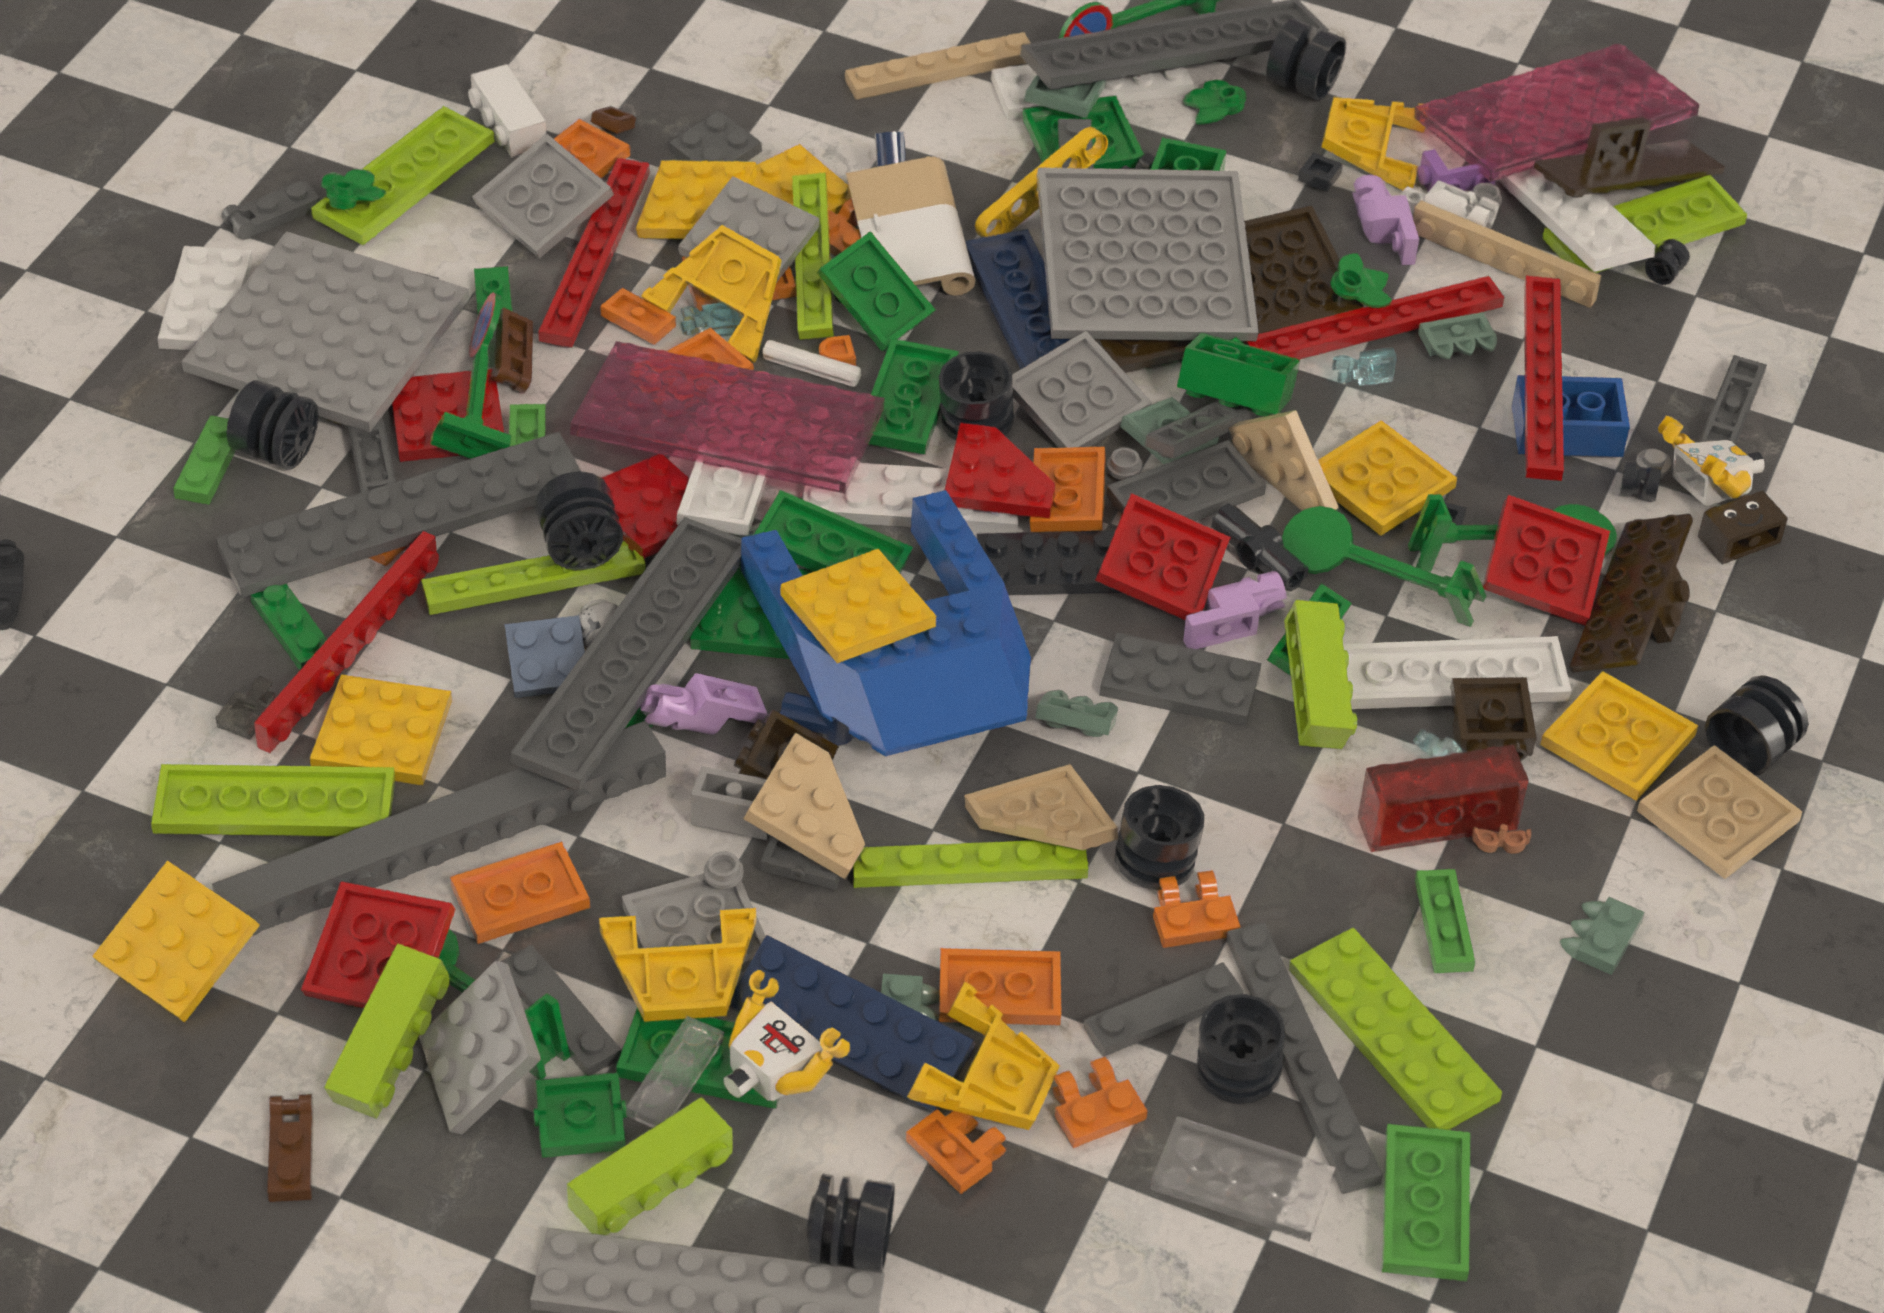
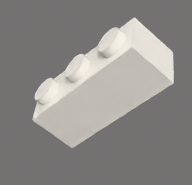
M507 64L471 75L472 89L468 90L470 102L474 108L478 107L485 126L492 128L497 144L504 146L510 157L523 154L546 134L545 119Z

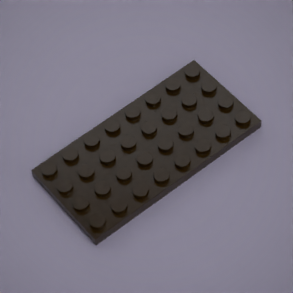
M1312 205L1244 221L1258 334L1364 307L1358 300L1342 298L1333 291L1331 278L1338 271L1340 259ZM1094 339L1125 373L1182 360L1185 348L1193 341Z

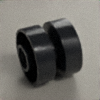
M1296 18L1288 20L1281 28L1272 45L1266 66L1267 80L1287 89H1291L1296 85V90L1299 94L1316 101H1321L1331 91L1340 74L1346 54V40L1326 30H1321L1317 33L1315 26Z

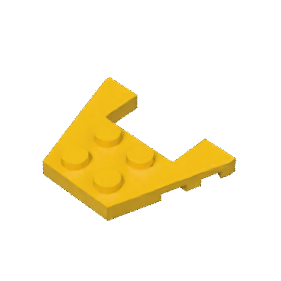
M1334 97L1321 147L1370 174L1380 177L1383 181L1402 191L1407 186L1413 189L1418 166L1386 157L1392 124L1424 133L1431 105L1418 104L1417 108L1404 107V102H1392L1391 106L1374 105L1373 100Z
M721 225L689 252L690 256L676 268L672 267L663 275L664 278L654 287H648L641 297L671 313L686 287L691 285L744 315L728 343L748 360L755 363L758 358L782 260L779 256Z
M756 908L720 910L722 943L657 948H638L636 916L599 918L600 933L644 1021L727 1015L756 925Z
M964 982L948 1016L984 1035V1039L963 1082L924 1063L907 1097L914 1101L1030 1130L1060 1065L1022 1031L1017 1035L1001 1020L1003 1014L993 1005L987 1008L975 997L977 990L967 982Z

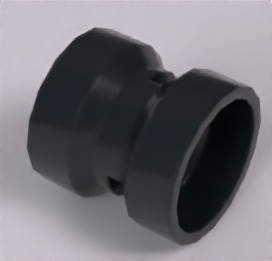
M1675 239L1664 240L1656 249L1654 257L1649 258L1645 262L1646 274L1657 284H1671L1678 276L1679 271L1690 260L1688 249L1683 243Z
M1626 461L1619 495L1631 497L1636 494L1641 495L1645 500L1655 501L1662 467L1650 465L1645 468L1640 467L1637 462Z

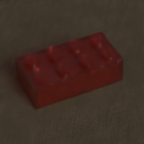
M1514 745L1490 747L1484 750L1465 753H1452L1426 759L1418 758L1412 761L1393 764H1380L1366 768L1357 818L1370 852L1472 837L1474 827L1498 833L1500 826L1505 824L1508 826L1507 831L1517 830L1529 779Z

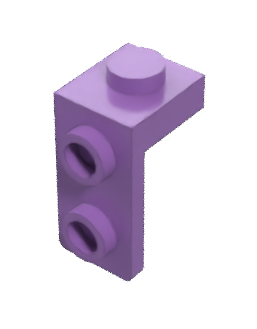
M1433 149L1423 151L1421 164L1417 168V177L1419 183L1424 185L1428 192L1437 181L1447 183L1467 192L1472 191L1480 183L1495 185L1498 165L1495 161H1489L1448 170L1436 150Z

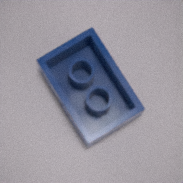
M1517 375L1512 412L1518 454H1525V375ZM1562 376L1564 455L1623 457L1630 423L1622 378Z

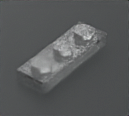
M687 1016L627 1104L626 1116L652 1128L673 1116L724 1041L723 1031Z

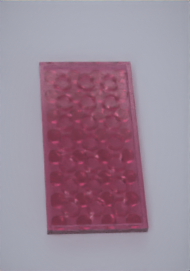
M1619 43L1594 52H1587L1584 55L1568 60H1561L1552 65L1536 68L1526 73L1510 76L1500 81L1484 84L1471 90L1458 92L1445 98L1432 100L1429 103L1416 106L1414 118L1470 165L1476 164L1479 167V172L1489 181H1495L1534 168L1535 161L1572 156L1585 152L1592 124L1644 117L1651 122L1650 130L1697 116L1700 104Z
M616 341L570 423V435L845 494L882 415L885 398L868 393L844 390L835 386L807 382L798 378L769 374L765 371L736 367L732 364L703 360L699 357H689L665 350H656L632 343Z

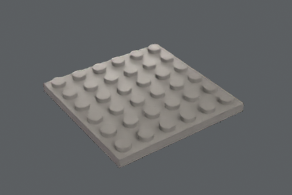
M1038 168L1037 185L1052 339H1073L1087 331L1093 339L1194 340L1202 332L1227 340H1231L1234 337L1241 341L1257 340L1258 325L1238 171Z
M286 231L182 360L183 371L242 390L252 380H260L280 387L284 393L294 392L299 396L313 399L317 404L319 416L371 432L470 299L469 289Z

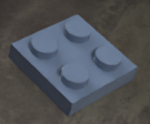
M579 615L504 624L515 698L555 693L585 653Z

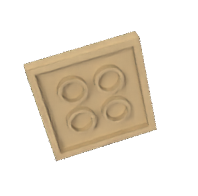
M1715 745L1639 802L1637 809L1640 814L1724 879L1796 825L1802 815L1800 809Z

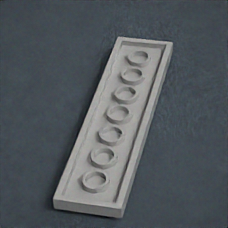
M548 1228L530 1302L531 1309L557 1313H879L885 1272L877 1273L842 1266L834 1267L827 1264H812L804 1261Z

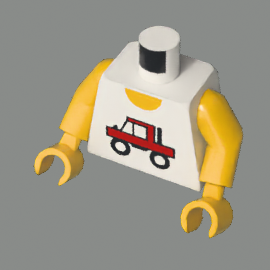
M757 970L749 979V986L754 991L752 998H746L735 1021L729 1040L730 1067L733 1072L724 1078V1084L727 1090L736 1098H740L751 1088H754L765 1099L774 1101L783 1095L810 1092L833 1065L831 1061L833 1057L843 1058L848 1055L850 1044L845 1039H841L833 1047L834 1042L840 1037V1032L834 1028L825 1030L819 1042L774 1003L769 1002L765 1006L763 1003L764 999L773 997L778 992L779 985L777 980L771 977L767 987L761 990L760 984L764 979L765 973Z

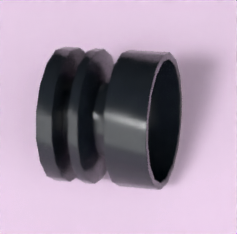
M982 351L965 352L952 357L943 365L939 374L941 420L944 431L955 441L960 423L996 427L1004 436L1008 434L1014 423L1011 368L1005 360L995 354Z
M252 380L244 386L231 408L226 434L228 445L233 451L253 458L261 457L265 462L276 464L278 467L286 470L294 469L308 454L314 441L319 417L317 404L311 398L299 396L294 392L284 393L280 387L260 380Z
M576 471L562 474L550 480L540 489L535 500L536 513L540 527L543 530L548 554L554 563L565 569L586 570L608 562L619 551L623 542V530L618 514L615 511L610 488L604 479L593 473Z
M1760 675L1750 678L1731 697L1707 716L1705 732L1711 747L1715 745L1756 776L1769 769L1785 752L1806 735L1809 722L1807 711L1802 701L1789 686L1776 678Z
M1153 785L1133 792L1124 804L1121 828L1115 847L1114 860L1119 871L1130 882L1148 889L1162 890L1159 878L1175 876L1178 886L1185 883L1194 871L1198 846L1204 829L1205 814L1199 802L1189 793L1171 786Z
M1248 994L1227 995L1213 1002L1202 1015L1199 1025L1197 1069L1199 1079L1208 1092L1220 1100L1243 1104L1254 1103L1268 1096L1279 1084L1283 1068L1282 1062L1286 1035L1283 1018L1276 1008L1264 999Z
M823 1173L818 1188L812 1197L808 1216L807 1239L810 1263L821 1265L826 1246H831L830 1263L831 1266L838 1267L846 1248L853 1249V1265L855 1270L882 1273L891 1233L895 1183L867 1179L860 1198L852 1197L850 1177L844 1176L841 1181L839 1194L834 1195V1176Z

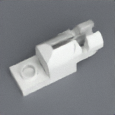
M1437 181L1427 194L1408 186L1400 194L1406 195L1412 217L1415 206L1422 200L1491 229L1496 219L1499 207L1498 202L1486 197H1482L1478 201L1475 196L1476 193L1472 191L1466 192L1441 181Z

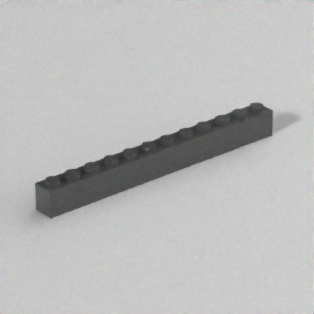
M643 721L627 727L621 732L580 791L526 769L518 768L212 883L213 892L252 917L260 925L252 935L255 936L266 929L285 922L294 921L300 916L321 908L332 906L341 881L376 888L395 880L404 879L410 874L431 866L440 865L465 853L477 851L481 847L499 840L511 838L533 827L548 824L554 819L575 811H582L588 806L609 798L618 797L635 788L652 784L666 777V752L647 722Z

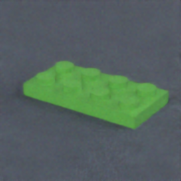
M1387 1124L1385 1136L1382 1272L1467 1281L1469 1274L1470 1132Z

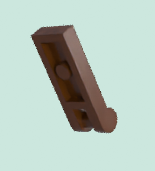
M503 307L496 326L495 366L491 379L501 384L507 382L513 385L514 390L525 393L532 381L533 321Z
M299 1094V1099H284L283 1095L270 1096L267 1191L269 1202L312 1200L313 1095ZM299 1115V1122H284V1116Z

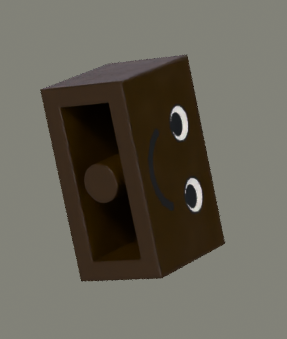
M1762 490L1751 495L1741 496L1735 501L1721 506H1714L1705 511L1698 538L1723 565L1781 543L1788 517Z

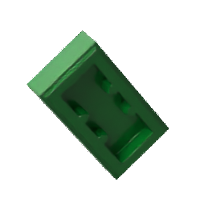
M508 266L474 268L478 315L485 300L493 292L500 294L502 297L501 309L504 307L512 311Z

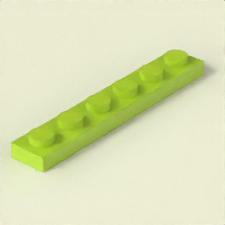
M826 173L792 176L793 206L819 218L818 229L795 258L799 339L833 337L832 291L817 274L818 270L830 261Z
M623 541L619 551L608 562L591 569H565L554 563L552 558L547 555L421 579L429 614L433 615L640 575L646 570V563L643 556H640L634 549L632 552L628 548V544Z
M1037 840L864 847L852 867L854 888L1088 879L1089 869L1086 849L1079 850Z

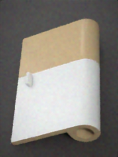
M925 157L846 173L861 237L871 231L915 285L941 281L944 292L953 296L962 295L972 290L976 280L943 160L937 157Z

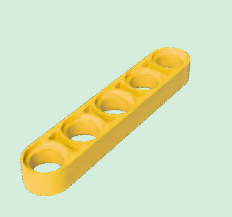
M1086 127L983 211L975 222V232L983 238L1013 231L1040 208L1037 192L1038 168H1062L1064 162L1071 158L1068 168L1087 169L1105 153L1108 146L1107 137L1093 127ZM1096 137L1094 146L1086 151L1090 140ZM1022 199L1020 207L1012 212V207L1016 201ZM997 220L995 228L987 233L989 224Z

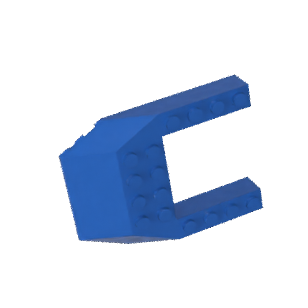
M946 490L912 498L910 531L949 593L948 596L924 601L936 615V627L838 664L780 595L782 583L799 578L802 574L777 530L742 537L741 572L820 714L831 722L837 719L849 727V734L859 740L868 742L874 750L885 757L1023 722L1027 718L1031 665L1028 647L1002 578Z

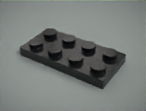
M1115 530L977 533L976 539L1002 578L1008 595L1122 593L1095 581Z

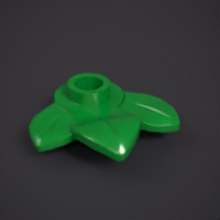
M1209 80L1204 82L1203 88H1197L1187 93L1182 99V103L1199 109L1196 116L1197 125L1208 124L1222 120L1226 115H1234L1242 111L1246 102V93L1241 87L1229 85L1226 81Z
M350 170L345 175L331 172L322 178V187L326 189V197L329 199V204L337 209H351L356 206L357 200L374 201L386 195L385 190L373 186L375 175L368 170Z
M1357 253L1341 258L1338 263V271L1331 278V287L1338 296L1349 300L1356 299L1365 306L1372 308L1386 307L1392 302L1391 298L1382 291L1388 280L1387 273L1364 268L1363 262Z

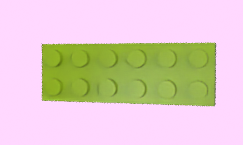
M442 106L362 168L375 175L373 186L385 190V196L374 201L357 200L356 206L351 209L334 208L329 204V199L325 197L311 208L312 218L359 244L365 245L494 143V131Z
M1711 175L1613 206L1655 245L1654 253L1664 240L1675 239L1686 244L1744 225L1747 218V213ZM1548 227L1544 229L1543 239L1561 259L1594 272Z
M161 764L151 821L153 834L340 836L391 816L395 770L394 767Z
M1354 927L1290 960L1289 971L1428 1128L1449 1130L1500 1102L1502 1096L1500 1088Z

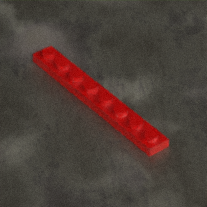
M617 158L606 182L611 187L614 195L592 213L538 331L539 342L573 347L650 175V163Z
M1526 275L1524 283L1526 478L1562 481L1564 452L1560 279Z
M1485 276L1395 299L1386 307L1372 308L1367 306L1258 334L1256 341H1244V344L1288 357L1303 359L1419 329L1420 323L1503 307L1505 297L1491 277Z
M423 531L258 717L254 722L257 747L271 753L280 742H284L289 737L292 728L302 717H306L310 713L318 698L324 692H328L331 689L338 675L345 668L352 665L356 655L365 644L371 643L377 631L386 620L394 617L398 607L406 597L414 594L421 579L427 573L434 571L439 561L436 536Z

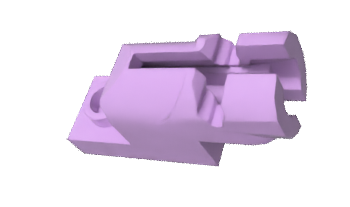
M1364 175L1357 178L1354 182L1356 192L1352 193L1357 214L1369 241L1378 244L1392 243L1393 251L1398 252L1402 265L1415 264L1419 237L1406 195L1391 196L1385 187L1384 181L1378 176Z
M1276 571L1257 575V582L1247 577L1239 582L1209 589L1207 611H1199L1186 616L1183 639L1186 647L1199 649L1257 634L1259 616L1285 608L1283 601H1280L1287 599L1285 586L1280 575Z
M698 673L694 674L684 688L666 684L651 685L648 687L644 702L640 706L641 711L652 713L648 714L644 719L648 724L661 727L670 725L675 730L685 729L711 735L718 732L728 718L755 723L757 719L763 721L767 716V711L757 687Z

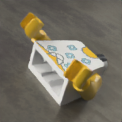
M1666 416L1658 427V431L1662 434L1664 440L1671 443L1675 448L1672 477L1703 505L1710 506L1732 498L1736 499L1751 491L1753 474L1764 470V459L1759 452L1746 454L1729 440L1695 443L1686 434L1680 433L1683 425L1670 416Z

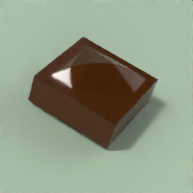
M608 106L593 111L590 123L598 125L606 131L620 133L633 129L637 117L615 107Z

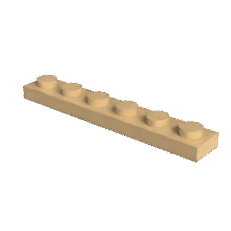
M1022 32L971 44L953 46L938 51L921 53L910 57L892 59L886 62L845 70V81L857 100L992 71V69L1026 63L1020 56L1021 46L1029 44L1030 41L1026 34Z
M1422 200L1415 206L1413 220L1418 236L1522 280H1525L1526 275L1559 278L1561 296L1589 308L1596 301L1601 275Z

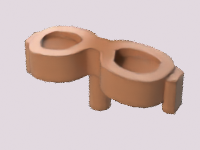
M1505 824L1500 826L1498 834L1474 827L1472 840L1479 849L1487 853L1496 852L1498 847H1502L1506 852L1516 854L1522 852L1525 846L1529 844L1532 833L1531 829H1527L1526 832L1522 830L1507 832L1508 826Z

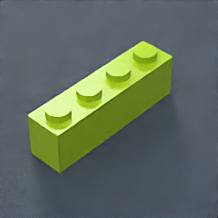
M1295 600L1284 619L1299 745L1343 749L1349 737L1355 734L1357 728V715L1352 713L1351 707L1353 684L1351 681H1348L1347 676L1349 654L1347 650H1344L1343 646L1345 623L1343 619H1340L1338 604Z
M397 943L324 1086L333 1103L375 1119L378 1118L382 1108L389 1106L395 1092L394 1084L400 1072H404L411 1063L413 1057L412 1048L418 1036L424 1035L430 1025V1012L436 1000L442 999L448 989L449 974L441 959Z
M701 1097L568 1182V1208L592 1234L607 1236L610 1233L619 1232L631 1219L643 1211L654 1209L661 1203L663 1198L672 1192L688 1187L697 1176L709 1168L723 1164L733 1153L732 1128Z

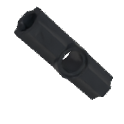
M1230 503L1222 506L1216 516L1212 518L1211 527L1230 537L1229 543L1235 547L1237 557L1246 568L1253 570L1258 567L1264 573L1276 571L1283 581L1285 590L1287 589L1290 592L1297 589L1307 577L1309 567L1284 547L1282 537L1274 527L1270 525L1260 527L1238 507L1232 506Z

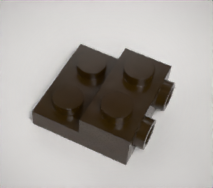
M1527 677L1452 678L1450 690L1455 717L1452 727L1457 757H1467L1470 762L1480 763L1486 761L1490 756H1504L1509 762H1520L1527 756H1532L1537 736Z
M772 709L765 721L757 719L747 739L753 742L751 748L744 746L733 766L739 769V774L767 779L795 733L829 752L832 760L839 746Z

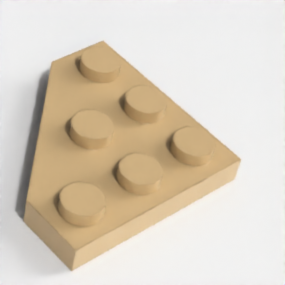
M1296 410L1241 421L1229 427L1233 437V445L1258 474L1301 511L1317 506L1334 508L1335 510L1339 508Z
M795 733L743 819L845 879L864 848L865 842L829 752Z
M1071 764L964 795L965 808L980 829L1079 850L1098 847L1102 844L1118 840V827Z

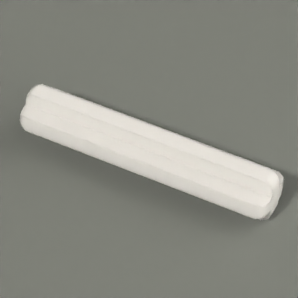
M768 340L763 348L762 353L765 360L845 385L857 386L861 377V369L857 366L773 340Z

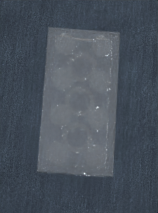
M1177 1116L1152 1176L1150 1190L1310 1242L1333 1181L1336 1167Z

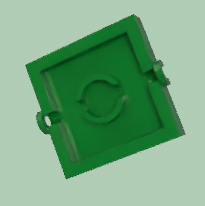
M618 1073L536 1080L538 1108L534 1109L535 1126H539L542 1158L618 1151L625 1146L623 1118H627L626 1102L621 1100Z

